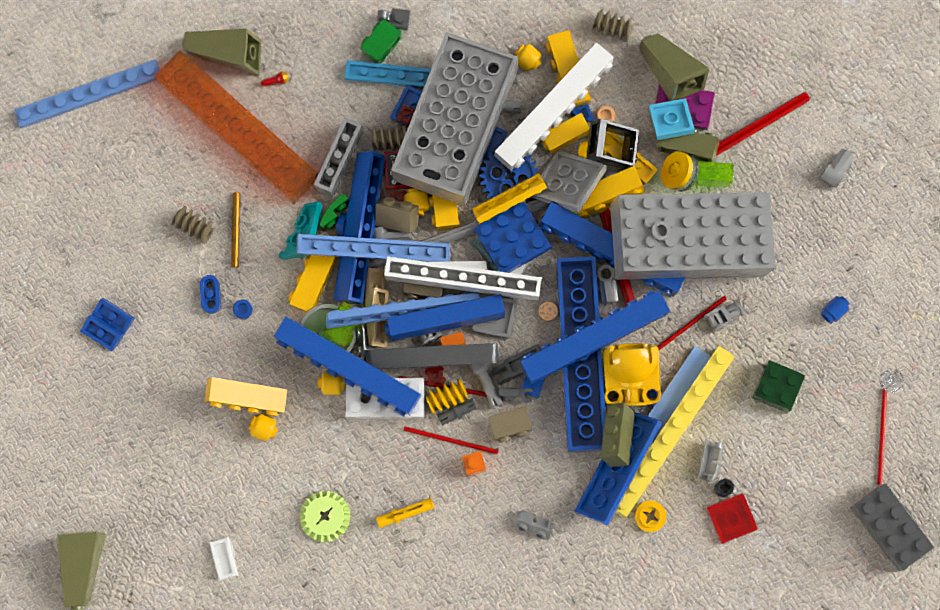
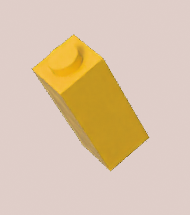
M580 113L561 123L556 128L550 129L549 136L544 141H541L545 151L549 150L553 154L589 135L590 128L584 116Z

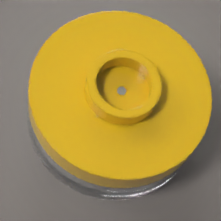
M680 151L671 153L664 160L661 167L660 177L663 185L678 192L687 191L697 180L699 173L698 162L693 156Z

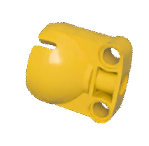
M626 343L604 347L602 354L605 401L608 404L625 402L628 406L657 403L661 398L660 359L657 345ZM654 389L658 395L655 398H649L647 392ZM616 391L619 397L611 400L608 397V393Z

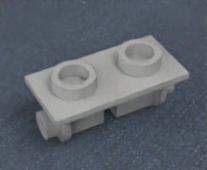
M366 323L356 325L357 346L355 355L363 361L366 360L365 350L375 349V346L368 344Z
M705 440L697 478L708 482H714L715 478H717L719 464H715V460H721L724 449L722 447L723 443Z
M522 510L521 512L517 511L512 525L513 528H516L519 532L533 534L539 539L549 540L554 526L551 520L538 516L537 521L533 522V514Z

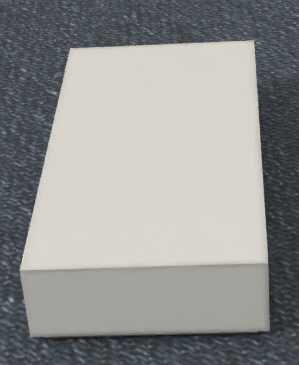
M229 537L209 542L218 580L221 581L238 576Z

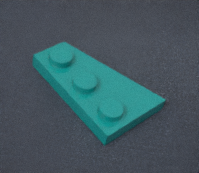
M318 201L304 204L295 222L296 228L292 236H288L286 240L288 244L284 252L281 251L278 256L280 259L287 260L310 256L297 254V235H316L323 204Z

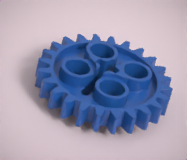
M488 154L487 158L489 161L483 160L482 163L485 167H480L479 169L483 174L478 175V178L483 179L479 185L485 186L482 193L487 191L489 193L486 198L501 194L502 185H507L509 188H512L513 184L515 186L518 185L517 178L520 175L524 176L526 180L533 177L539 168H533L536 161H529L532 155L524 157L525 161L518 169L515 168L511 171L504 165L505 171L500 165V161L495 156ZM493 168L500 170L501 175L499 178L493 177ZM507 173L513 175V177L511 178V180H510V179H508V180L505 179V176H507Z

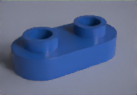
M206 275L200 281L201 306L209 314H214L221 308L220 283L213 275ZM209 283L214 284L213 288L208 289L207 285ZM214 301V307H209V303Z

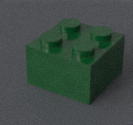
M769 360L765 364L752 399L789 413L792 410L805 375Z

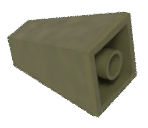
M247 28L185 32L182 41L183 50L191 56L259 76L262 40Z
M659 33L648 35L641 40L639 50L669 101L679 100L704 90L709 74L707 66Z
M84 532L57 535L64 606L71 607V610H83V606H89L105 541V533Z

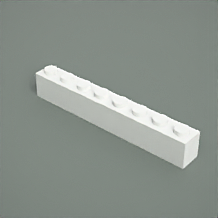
M596 43L498 147L494 156L509 170L512 171L515 167L518 169L525 161L523 158L527 154L531 155L538 146L536 144L540 140L544 141L549 136V130L553 126L556 128L563 119L561 117L565 113L569 114L576 105L574 103L578 99L582 100L588 94L587 89L590 86L594 87L601 79V74L610 71L613 67L614 57Z
M387 257L384 274L385 279L390 281L493 295L501 294V296L539 301L542 278Z

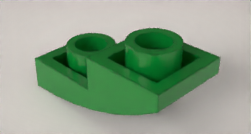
M344 193L325 212L320 223L323 231L334 228L338 220L336 213H341L347 209L349 200Z

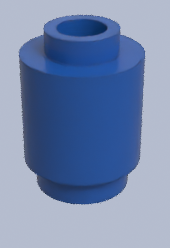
M835 296L823 307L821 316L830 324L837 322L850 310L848 307L849 302L843 296Z

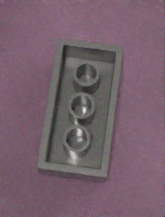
M886 483L880 485L850 507L898 572L904 571L935 548Z

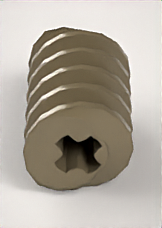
M601 8L597 13L592 30L597 26V32L600 33L604 28L605 35L611 31V37H614L618 33L619 40L625 36V41L628 42L634 24H632V18L625 22V16L618 20L617 13L613 17H611L610 11L604 15Z
M390 125L387 126L386 131H384L382 126H380L379 131H376L375 126H372V147L375 145L376 149L379 150L382 144L386 150L390 144L391 148L395 149L396 144H398L400 148L407 132L405 125L402 126L401 130L395 125L393 131Z
M183 206L174 216L172 225H175L177 229H182L183 233L188 232V235L190 237L194 236L197 241L201 239L202 244H206L215 229L212 228L213 222L209 221L205 224V217L199 220V213L193 217V210L191 209L186 213L187 206Z

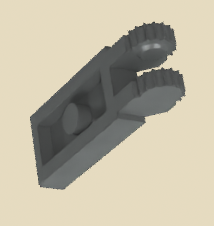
M539 344L505 360L504 363L492 369L494 375L506 369L509 372L496 380L498 385L507 383L511 379L525 374L520 361L528 353L533 352V354L540 352Z

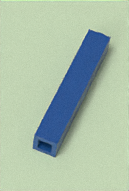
M501 294L387 317L388 324H385L384 327L386 336H390L392 342L505 318V310Z

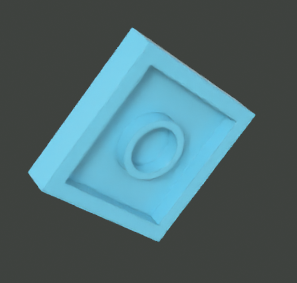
M686 98L649 105V113L657 140L694 134L695 129Z

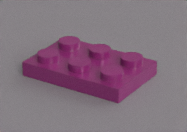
M659 84L655 104L669 102ZM702 90L682 98L687 100L694 128L708 130L715 92Z

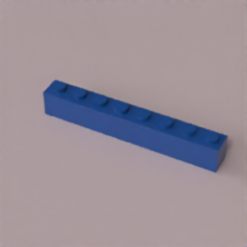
M374 151L357 152L343 237L373 239L376 204L379 202L385 155ZM340 257L333 300L345 304H363L370 259Z
M551 202L539 223L542 231L547 234H555L562 242H570L576 245L575 247L578 250L593 254L592 256H595L597 260H604L615 269L613 234ZM685 277L640 280L644 281L643 283L648 287H656L661 290L660 292L663 295L674 297L679 292Z
M652 290L644 294V298L638 302L636 299L626 304L627 307L622 310L619 308L609 312L610 316L604 319L599 317L591 322L592 325L587 328L585 326L574 330L575 334L569 337L566 334L558 338V342L552 346L550 343L539 348L540 352L536 354L531 352L523 356L520 365L530 384L532 385L668 315L670 309L660 290L655 293Z
M288 317L284 318L274 335V338L278 340L276 343L281 347L294 349L293 353L302 359L304 356L311 359L310 363L314 366L327 368V373L335 378L338 375L344 378L343 382L347 385L360 387L361 393L368 397L374 395L378 398L377 402L386 407L388 404L395 408L394 412L403 417L405 414L411 415L421 398L419 392Z

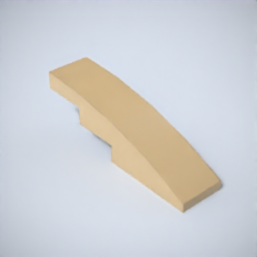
M368 268L365 287V308L370 305H387L389 290L384 289L386 280L384 276L385 270ZM387 320L366 323L369 345L387 348L388 336H386L384 327L385 324H388Z

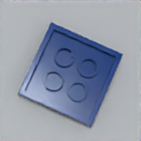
M525 202L518 203L507 211L501 212L490 220L474 227L476 235L499 272L510 273L552 249Z

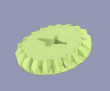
M319 491L312 494L301 507L300 523L302 529L309 537L316 541L330 542L338 539L345 533L350 523V509L347 502L340 495L331 491ZM332 509L329 512L330 514L328 515L330 519L328 521L323 520L319 523L322 517L320 513L322 511L326 513L327 511Z

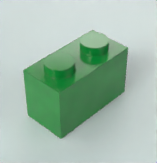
M385 19L381 23L378 22L372 29L373 33L369 37L366 36L361 42L362 54L374 63L382 64L402 39V32Z

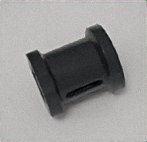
M726 478L721 479L715 484V493L719 497L729 496L734 491L733 482ZM723 483H725L726 487H729L725 493H723V489H720Z

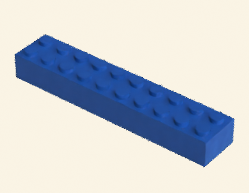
M595 256L557 258L556 269L561 337L566 334L569 337L575 334L574 330L581 326L587 328L592 325L591 322L599 318ZM600 349L562 369L567 453L601 451L606 416L602 352Z

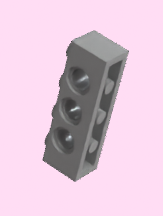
M346 117L344 118L314 183L316 191L332 198L334 197L364 131L362 124Z

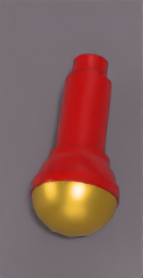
M281 71L276 76L261 81V85L263 87L277 83L286 84L289 81V75Z

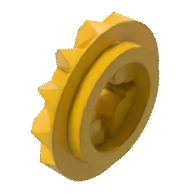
M645 501L636 509V523L644 531H658L666 522V511L656 501ZM655 509L654 517H656L658 521L651 520L646 524L647 516L643 513V511L645 513H650Z

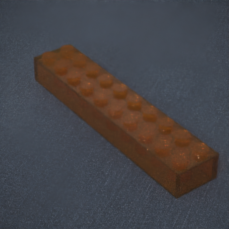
M181 50L154 76L160 86L293 205L315 183L318 173Z

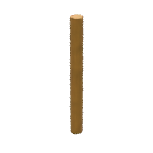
M234 192L232 200L231 268H239L240 193Z

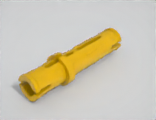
M431 497L398 510L392 509V512L378 516L376 520L379 529L393 523L399 524L401 520L435 508Z

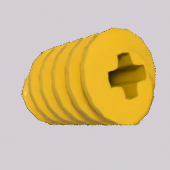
M460 378L458 379V385L451 381L450 388L443 384L442 391L437 386L436 393L429 389V396H426L433 414L436 413V407L443 411V404L448 409L450 408V402L456 406L458 399L461 403L465 402V396L469 399Z

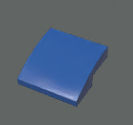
M101 298L92 315L88 316L80 332L108 350L113 351L131 326L135 317L105 298Z

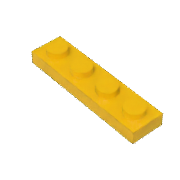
M606 131L604 143L606 153L613 158L621 160L624 141L615 133ZM636 152L637 160L635 167L641 182L646 185L658 172V169Z
M540 173L472 208L480 224L501 212L507 211L510 207L524 202L527 198L541 193L547 186Z

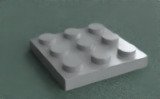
M558 150L541 175L547 188L542 190L541 193L531 196V198L549 204L553 202L565 209L579 213L606 172L607 167L605 164Z

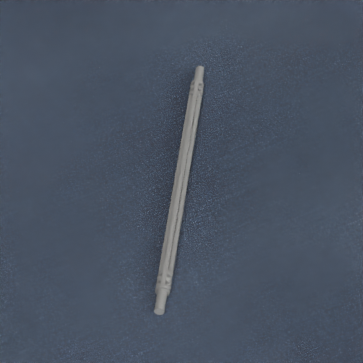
M537 199L525 203L531 213L549 206V203ZM477 220L419 242L449 243L474 234V227L480 224ZM387 260L369 261L368 268L386 266Z

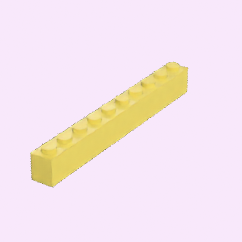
M720 346L716 348L649 447L616 510L617 514L623 518L628 516L734 359V355Z

